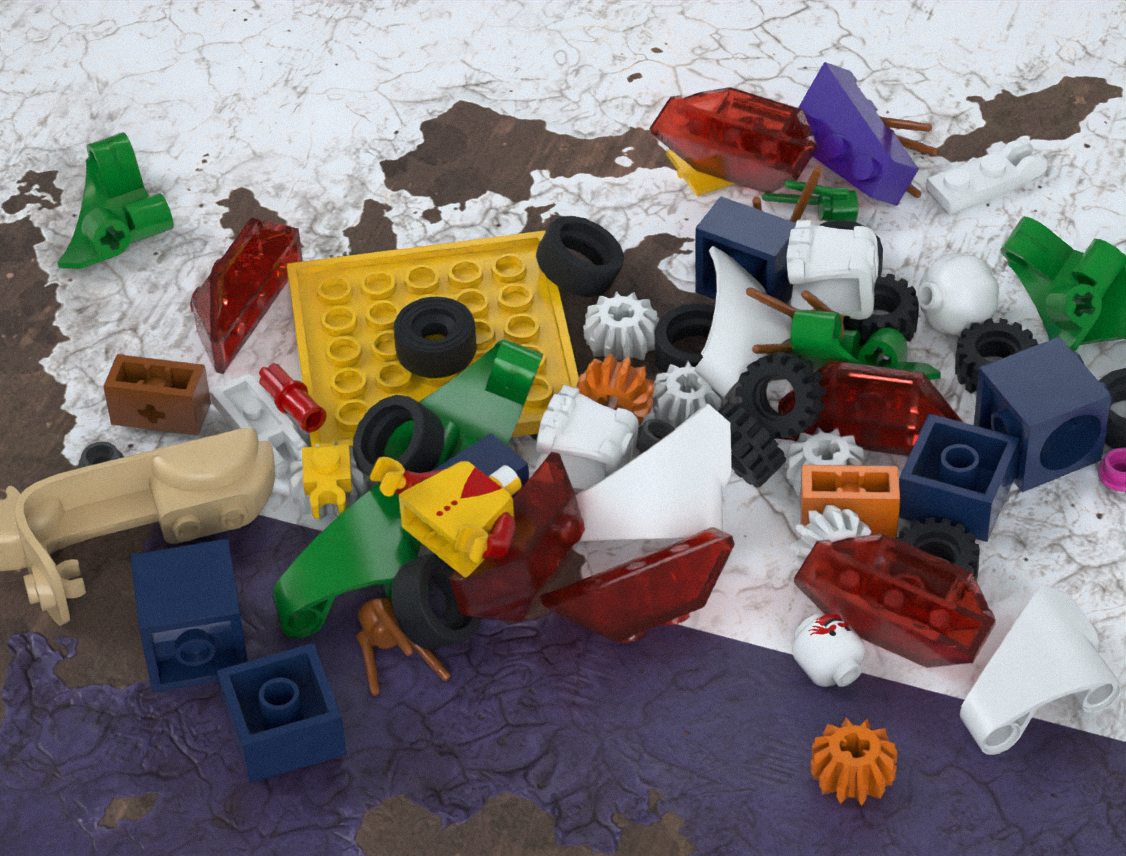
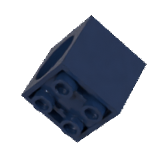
M1060 337L979 367L974 426L1020 438L1014 483L1022 492H1025L1102 460L1112 398L1106 384L1096 379L1085 366L1081 356L1077 352L1072 351Z
M228 539L130 555L139 630L152 692L217 682V670L248 662Z

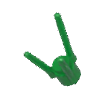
M791 180L785 182L787 189L803 192L806 185L805 182ZM816 185L812 194L819 196L812 195L807 205H818L820 221H857L858 198L855 190ZM764 193L762 200L797 204L801 195Z

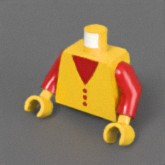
M378 458L369 478L372 481L381 482L379 488L385 496H393L394 493L399 494L402 527L464 578L468 577L485 559H499L508 554L516 529L513 498L511 496L520 490L522 486L518 475L512 468L503 465L493 474L487 476L470 462L460 461L447 469L415 473L406 471L402 464L392 458Z

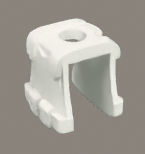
M797 220L795 228L791 229L787 250L788 280L790 284H793L791 306L801 310H813L814 308L801 296L804 290H808L831 310L843 316H850V319L858 320L870 317L874 308V286L878 277L879 266L877 238L874 231L864 226H854V230L814 225L812 220Z
M563 385L561 391L553 395L548 409L545 411L540 422L536 451L542 452L535 468L533 489L546 493L550 489L579 493L631 462L637 443V417L626 409L618 408L614 410L603 406L580 394L578 388Z

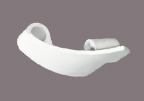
M712 246L709 253L714 261L717 274L715 310L708 339L701 352L703 358L694 371L724 399H727L735 393L736 388L742 386L738 379L741 373L748 371L746 367L752 362L759 360V358L769 355L753 353L752 347L754 345L791 344L793 319L748 296L746 289L749 287L765 294L766 290L731 256Z
M705 404L684 423L647 451L605 479L579 492L573 498V541L723 538L722 488L726 487L731 475L730 422L710 404Z
M1042 583L963 702L960 718L982 752L986 755L1000 754L1012 747L1021 737L1037 708L1053 700L1072 694L1086 713H1097L1110 707L1120 697L1122 685L1098 653L1099 642L1097 633L1071 595Z

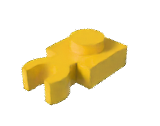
M349 444L302 448L305 495H310L312 517L320 519V509L326 504L336 505L340 515L347 509L345 492L352 491Z

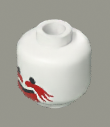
M816 613L805 619L794 632L795 640L792 646V653L796 662L813 683L821 687H829L836 684L839 687H844L859 677L862 672L861 663L866 655V647L864 641L844 617L838 614L825 615L824 613Z

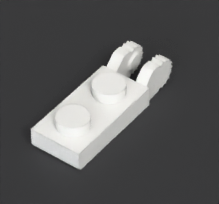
M1022 138L1018 141L1009 142L1001 152L998 150L928 177L926 189L952 215L1021 188L1022 184L1030 182L1045 173L1049 164L1042 154H1033L1034 146L1027 139Z
M251 373L210 392L212 404L234 430L253 428L257 432L258 441H268L272 444L276 478L287 473L285 461L277 452L276 447L285 443L290 455L296 461H298L302 448L308 447L307 443L296 431L295 424L285 412L281 413L276 408L274 400Z

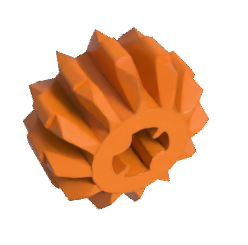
M611 353L603 362L594 358L588 365L587 370L580 375L576 385L580 394L603 406L614 410L622 408L631 411L637 417L638 425L650 413L654 403L652 400L654 381L645 378V366L637 368L631 366L630 356L622 362H618Z
M847 717L842 723L841 728L827 724L823 731V736L815 737V742L812 745L811 756L813 759H811L810 767L813 779L819 781L822 795L837 792L836 797L840 804L848 797L856 798L861 806L867 799V794L881 799L885 792V787L892 786L897 770L895 764L897 763L898 752L895 748V743L888 741L889 737L886 733V728L871 730L868 718L860 726L852 725Z

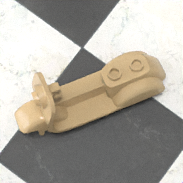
M241 428L59 473L35 482L21 494L15 487L8 486L6 488L7 498L4 500L0 499V571L28 568L29 575L23 576L30 604L40 602L42 611L47 610L52 619L61 626L70 621L66 598L74 599L86 594L83 578L68 580L81 575L78 560L70 559L56 565L50 554L91 538L158 521L165 541L170 544L191 541L196 538L248 525L264 509L272 494L276 478L273 446L268 441H258L255 429Z

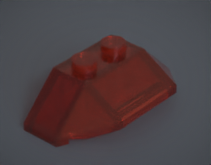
M732 87L702 91L684 98L682 95L671 96L649 128L653 136L696 171L766 194L785 187L787 180L797 181L818 148L803 109Z
M251 217L223 257L216 260L210 275L202 286L197 287L193 292L190 308L194 312L196 330L215 372L225 373L289 281L287 263L303 261L299 228Z
M830 360L816 371H820L823 377L822 380L818 381L820 387H826L827 395L821 397V401L826 402L825 408L817 414L820 417L819 420L801 433L813 436L817 427L824 433H831L838 428L841 437L854 435L857 446L865 451L909 456L929 413L959 422L963 421L924 372ZM794 389L779 400V414H789L794 409L796 402ZM800 433L783 438V440L797 441Z
M551 452L514 497L513 508L516 529L508 554L499 559H485L466 578L457 571L449 578L461 614L522 623L572 558L585 532V527L576 495L559 453Z
M714 527L708 528L698 534L555 591L540 595L541 604L558 615L615 642L631 643L638 641L646 636V630L661 624L670 626L682 623L690 617L689 613L705 607L735 545L733 536Z
M885 534L849 537L835 542H831V540L816 541L794 577V584L825 615L838 614L844 617L861 639L926 668L974 663L996 624V618L989 609L985 597L971 571Z

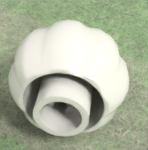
M961 253L946 254L936 259L920 280L917 294L920 309L925 314L926 320L931 327L942 334L961 337V332L965 328L970 330L972 323L979 322L983 325L985 320L992 318L997 311L1000 296L999 285L996 278L992 275L989 266L976 256L963 255Z

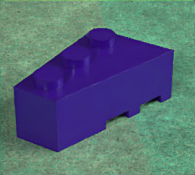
M824 62L782 135L870 198L898 206L919 168L892 129L885 126L876 113L878 109L874 103L865 97L856 84L858 80L850 70Z

